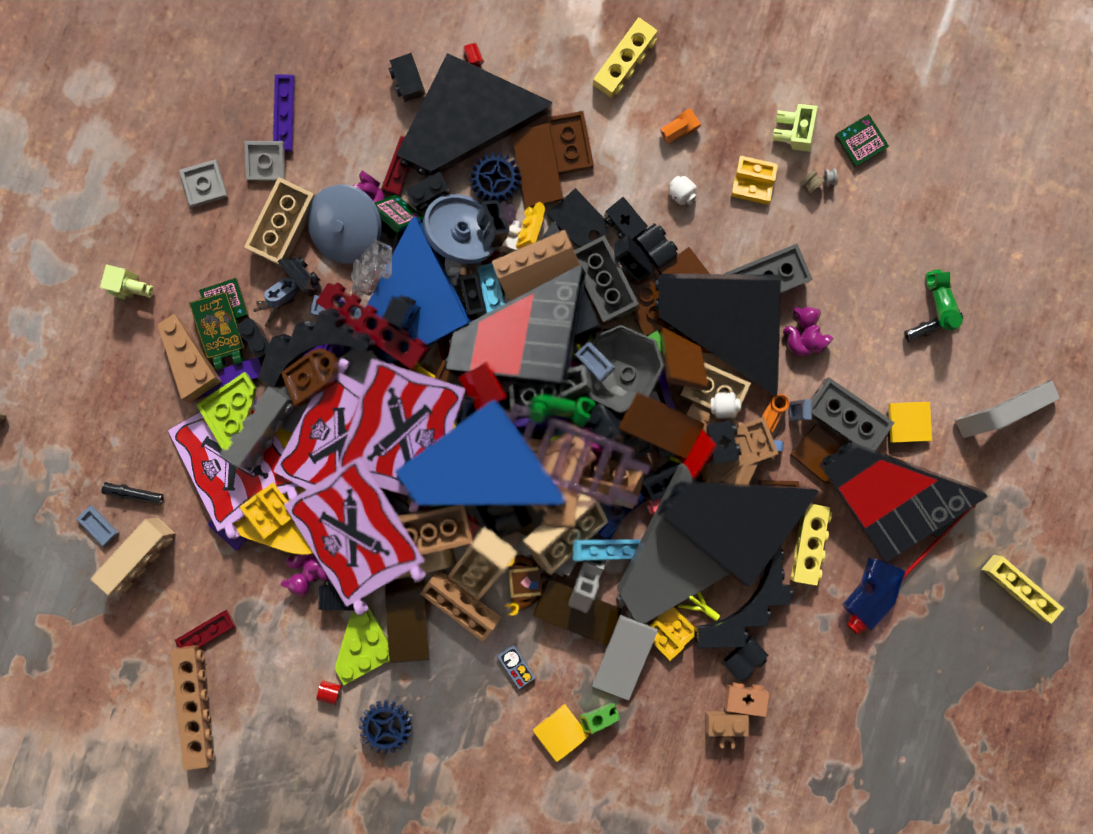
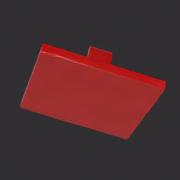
M487 362L458 377L468 396L475 399L473 405L477 411L492 400L500 401L506 398Z
M702 429L687 458L685 459L680 456L678 459L688 468L692 477L696 479L705 463L711 461L713 457L711 454L717 445Z

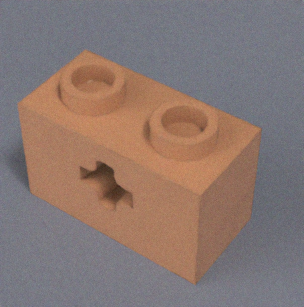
M733 682V685L727 684L724 708L729 712L766 717L769 692L761 685L753 684L752 687H746L741 682ZM748 694L751 697V699H747L745 702L743 700V697H747Z

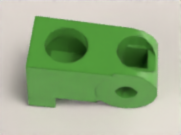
M609 703L588 713L585 712L578 715L584 732L591 734L612 725V723L620 719L615 703Z

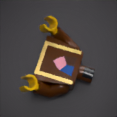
M515 555L507 565L511 604H506L505 607L512 608L511 613L507 614L508 616L516 615L519 611L531 607L540 599L542 586H545L548 579L553 580V573L551 575L541 574L540 566L537 565L536 561L525 555Z

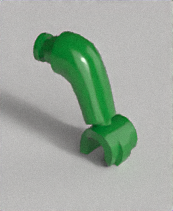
M940 269L927 272L925 282L928 290H935L932 293L938 323L945 330H956L963 323V318L952 290L947 289L952 288L950 272H943Z
M538 395L530 402L529 416L534 422H542L544 417L547 416L570 417L576 424L583 427L590 417L589 413L595 408V403L589 398L582 397L575 405V401L548 395Z

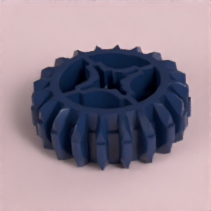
M492 152L491 158L488 159V156L485 154L483 155L485 161L477 159L479 166H472L475 171L470 172V176L473 178L469 182L474 185L471 189L473 192L477 191V198L483 195L482 202L489 199V201L497 200L500 203V200L503 199L504 203H508L507 196L513 199L514 195L512 192H519V189L515 186H521V181L518 179L522 178L520 173H517L520 168L519 166L514 167L516 164L515 160L509 162L510 158L508 155L502 159V153L495 157V154ZM494 165L492 171L482 173L486 168ZM501 166L510 172L512 179L501 174ZM498 173V178H499V179L496 180L495 185H494V184H493V179L495 178L496 174ZM480 179L490 184V192L481 186ZM509 185L504 191L497 193L500 186Z
M388 699L384 700L383 705L378 700L376 706L371 704L369 706L370 710L366 709L363 712L365 716L360 718V721L365 723L359 725V729L365 730L361 732L360 737L366 736L367 738L363 743L367 744L370 742V750L374 746L377 747L376 753L383 749V753L387 754L388 748H390L392 753H395L396 747L401 750L403 748L402 743H408L406 737H411L412 735L409 730L413 728V724L408 723L412 720V717H405L409 711L406 709L402 712V704L398 708L395 707V700L392 701L391 705H389ZM380 712L392 713L387 718H383L381 716L378 717L376 715ZM396 717L401 723V733L397 731L398 728L394 725ZM371 720L378 729L376 736L371 730ZM389 720H391L388 729L384 730V732L381 734V731L383 730V726L385 725V723H388ZM384 736H390L391 738H393V737L396 738V739L393 740V741H382V740H381V738L384 737Z

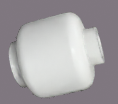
M677 176L668 186L669 195L679 205L691 204L697 198V186L686 176Z
M733 392L717 393L711 399L712 414H715L718 419L735 418L737 411H741L740 399H736V395Z

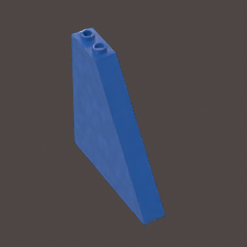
M413 217L367 305L370 304L378 310L377 314L383 316L392 296L400 297V295L416 300V305L421 308L411 328L405 329L410 332L409 336L413 339L417 337L424 341L427 348L452 335L454 330L471 321L436 251L431 247L424 235L421 220ZM375 319L372 320L370 324L373 330L377 327V321ZM391 330L386 334L388 341L393 339V332ZM407 341L402 345L404 352L409 350V343ZM376 345L384 363L394 365L400 362ZM350 346L348 349L351 351L355 348Z
M492 400L395 471L398 482L402 486H406L409 491L408 496L414 503L417 502L418 505L562 504L567 500L497 400Z

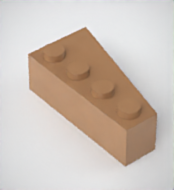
M173 314L158 324L181 400L191 403L222 382L181 318Z

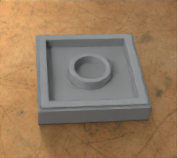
M244 141L246 180L277 181L278 177L286 180L284 141Z
M217 159L179 170L189 207L194 208L228 198Z

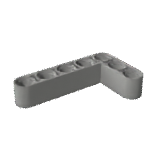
M1050 380L994 407L962 416L955 421L962 438L1002 428L1060 399L1053 380Z

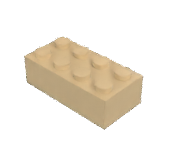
M278 177L244 248L279 265L277 262L279 259L289 260L307 223L308 210L315 195Z
M581 488L578 491L574 526L546 524L544 521L535 531L528 535L524 542L535 561L551 575L573 555V540H589L608 523V520L598 499L584 488Z
M159 518L145 519L92 576L91 580L107 595L127 591L133 584L131 581L136 576L139 577L145 572V566L157 559L161 548H166L173 541L172 537L175 532Z
M484 528L448 577L479 601L517 552L509 544L497 538L493 532Z

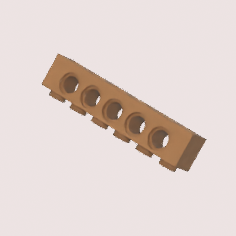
M196 645L182 648L177 647L170 652L183 770L207 768L213 762L215 754L214 749L211 748L212 730L209 729L208 724L210 720V710L207 709L206 705L208 691L204 687L206 672L202 668L204 653ZM186 663H190L193 666L192 672L187 670ZM188 683L194 684L195 691H191L188 688ZM191 702L197 705V711L191 709ZM193 722L199 725V731L193 728ZM195 742H198L201 745V750H197L195 748Z

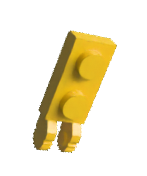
M538 202L534 208H526L524 212L525 219L523 220L515 246L518 250L536 242L544 219L545 207L543 203Z

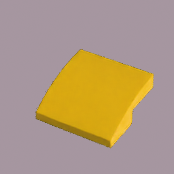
M740 156L731 197L769 205L778 164Z
M930 402L888 404L889 419L895 422L890 429V442L932 441Z
M273 482L238 507L262 539H265L292 518L284 506L288 502Z
M675 606L658 615L648 625L657 629L653 644L670 661L694 637V626Z
M565 704L532 730L555 762H558L589 736L588 733L584 732L581 724Z

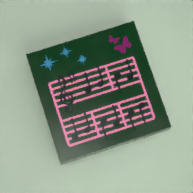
M869 114L835 134L854 167L859 166L889 147Z
M393 195L374 203L378 209L380 219L396 233L406 230L413 217L419 218L421 223L423 222L424 217L398 195Z
M237 278L199 290L201 299L228 291L236 318L239 319L249 315Z

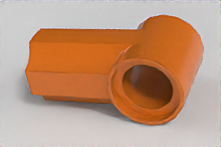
M690 108L682 112L677 119L662 127L660 132L665 142L670 144L684 134L688 135L701 127V123Z
M783 394L771 396L761 418H765L768 428L772 433L784 411L789 407V399ZM778 397L783 400L781 408H777L774 403Z

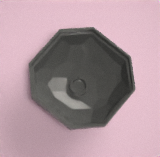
M622 325L596 335L592 344L616 369L603 382H600L590 371L593 391L586 393V397L620 413L628 411L637 392L651 397L665 368L657 341Z

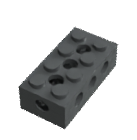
M798 243L724 273L781 275V294L813 280ZM781 267H785L788 270V275L782 273Z
M830 377L821 382L810 398L811 418L849 444L853 442L876 451L895 423ZM830 401L835 405L834 410L829 408ZM846 412L851 416L849 422L845 419ZM863 423H864V424L866 425V427H867V430H866L865 433H864V432L862 431V429H861V426H862Z

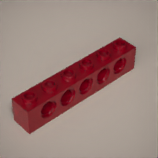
M327 283L315 303L325 310L328 308L338 310L341 315L346 317L344 323L353 326L354 330L359 333L370 335L371 339L377 342V346L411 370L418 369L429 352V349L425 347L426 343L417 337L413 339L409 336L410 332L403 327L397 328L393 323L383 319L382 316L377 314L378 310L370 304L366 306L361 303L362 299L354 293L348 294L345 291L347 288L340 283ZM343 297L345 299V305L341 308L339 306V300ZM359 308L361 310V316L357 319L355 317V311ZM375 319L377 321V327L373 330L370 324L371 321ZM391 330L393 332V339L388 341L386 334ZM407 341L409 343V350L404 352L402 345Z

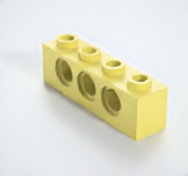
M638 17L593 79V86L610 98L614 94L618 95L624 87L622 84L626 78L629 80L635 72V65L637 63L641 64L646 57V50L648 48L652 49L657 42L656 35L658 30ZM640 41L642 46L637 47L633 42ZM628 56L631 58V61L624 62L622 57ZM615 71L618 72L620 76L614 78L610 75V73Z
M810 504L801 516L790 580L817 585L818 581H821L822 570H820L821 562H824L825 559L824 542L828 541L829 532L826 531L827 524L831 522L832 518L830 507ZM817 519L819 527L813 530L811 522ZM810 539L816 541V546L813 549L808 547ZM811 558L813 564L810 568L806 569L804 563L806 559Z
M993 555L981 569L1043 622L1052 624L1064 609L1003 556Z

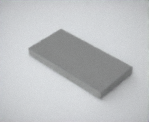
M620 615L592 687L629 700L656 637L657 629Z

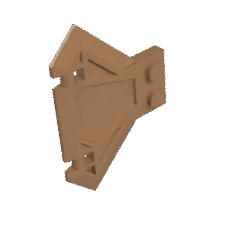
M696 402L692 403L687 415L703 422V429L707 435L708 424L731 420L732 424H736L738 435L734 437L736 444H740L742 454L738 456L739 460L714 464L712 457L711 461L705 463L700 471L703 482L719 483L724 481V483L749 484L758 462L778 454L764 417L743 424L732 418L718 419L715 414H712L711 409ZM722 436V440L719 441V444H722L724 448H727V444L730 443V440L726 439L725 436Z
M572 428L551 442L524 438L567 499L562 504H556L555 508H552L549 504H531L537 512L542 509L545 511L546 515L542 519L546 524L574 526L580 472L597 459L596 456Z

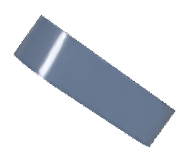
M292 278L280 280L265 291V304L272 308L279 307L297 293V284Z

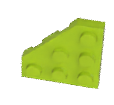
M246 372L196 404L222 450L225 449L227 451L232 444L230 441L231 437L234 434L237 435L243 429L242 422L252 411L257 388Z
M369 604L368 610L365 613L358 615L355 611L350 615L335 664V670L343 685L389 661L388 639Z

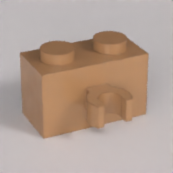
M705 711L706 732L708 736H722L719 739L721 748H724V742L727 740L730 741L731 748L735 747V741L732 736H749V716L747 714L729 711Z

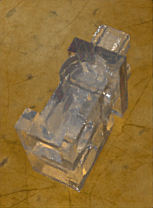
M375 239L360 256L359 260L356 259L354 261L353 272L351 273V279L353 280V285L350 289L351 294L354 293L359 297L363 294L370 296L376 288V283L382 277L388 279L392 275L391 246Z

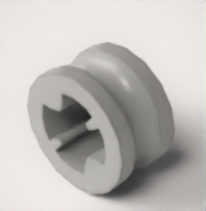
M835 168L831 171L828 169L824 170V184L826 187H829L831 184L837 186L838 175Z

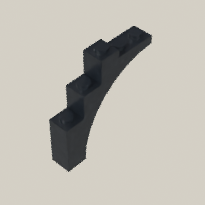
M328 308L319 311L315 324L310 321H304L295 324L292 336L281 334L271 338L258 379L272 387L285 384L281 372L302 358L307 352L320 345L340 344L367 352L375 349L377 342L371 339L370 335L359 333L354 330L353 326L344 324L346 317L341 315L338 310Z
M781 545L765 566L764 574L757 589L743 606L722 620L694 626L695 647H746L745 641H748V631L745 627L768 626V621L771 619V612L768 606L791 605L793 590L790 588V585L782 584V580L785 579V572L782 569L784 551L781 549Z

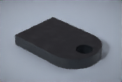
M576 188L547 214L553 222L557 223L561 231H566L570 240L579 248L592 242L589 239V234L593 231L599 233L600 237L604 235L606 237L607 224L604 217Z

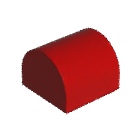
M477 43L464 45L463 56L465 61L477 67L482 66L484 60Z
M323 680L319 686L316 700L336 705L342 685Z

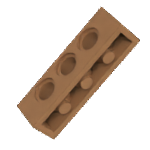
M441 570L436 572L420 593L482 642H484L501 619V616L470 595Z

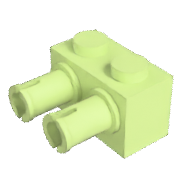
M798 104L797 111L795 112L778 110L776 123L793 124L794 127L792 131L774 129L773 141L789 142L792 150L811 152L818 119V106Z
M106 265L100 288L107 290L106 294L124 300L126 296L133 298L134 294L151 298L154 289L153 286H149L147 283L138 282V275L126 269Z

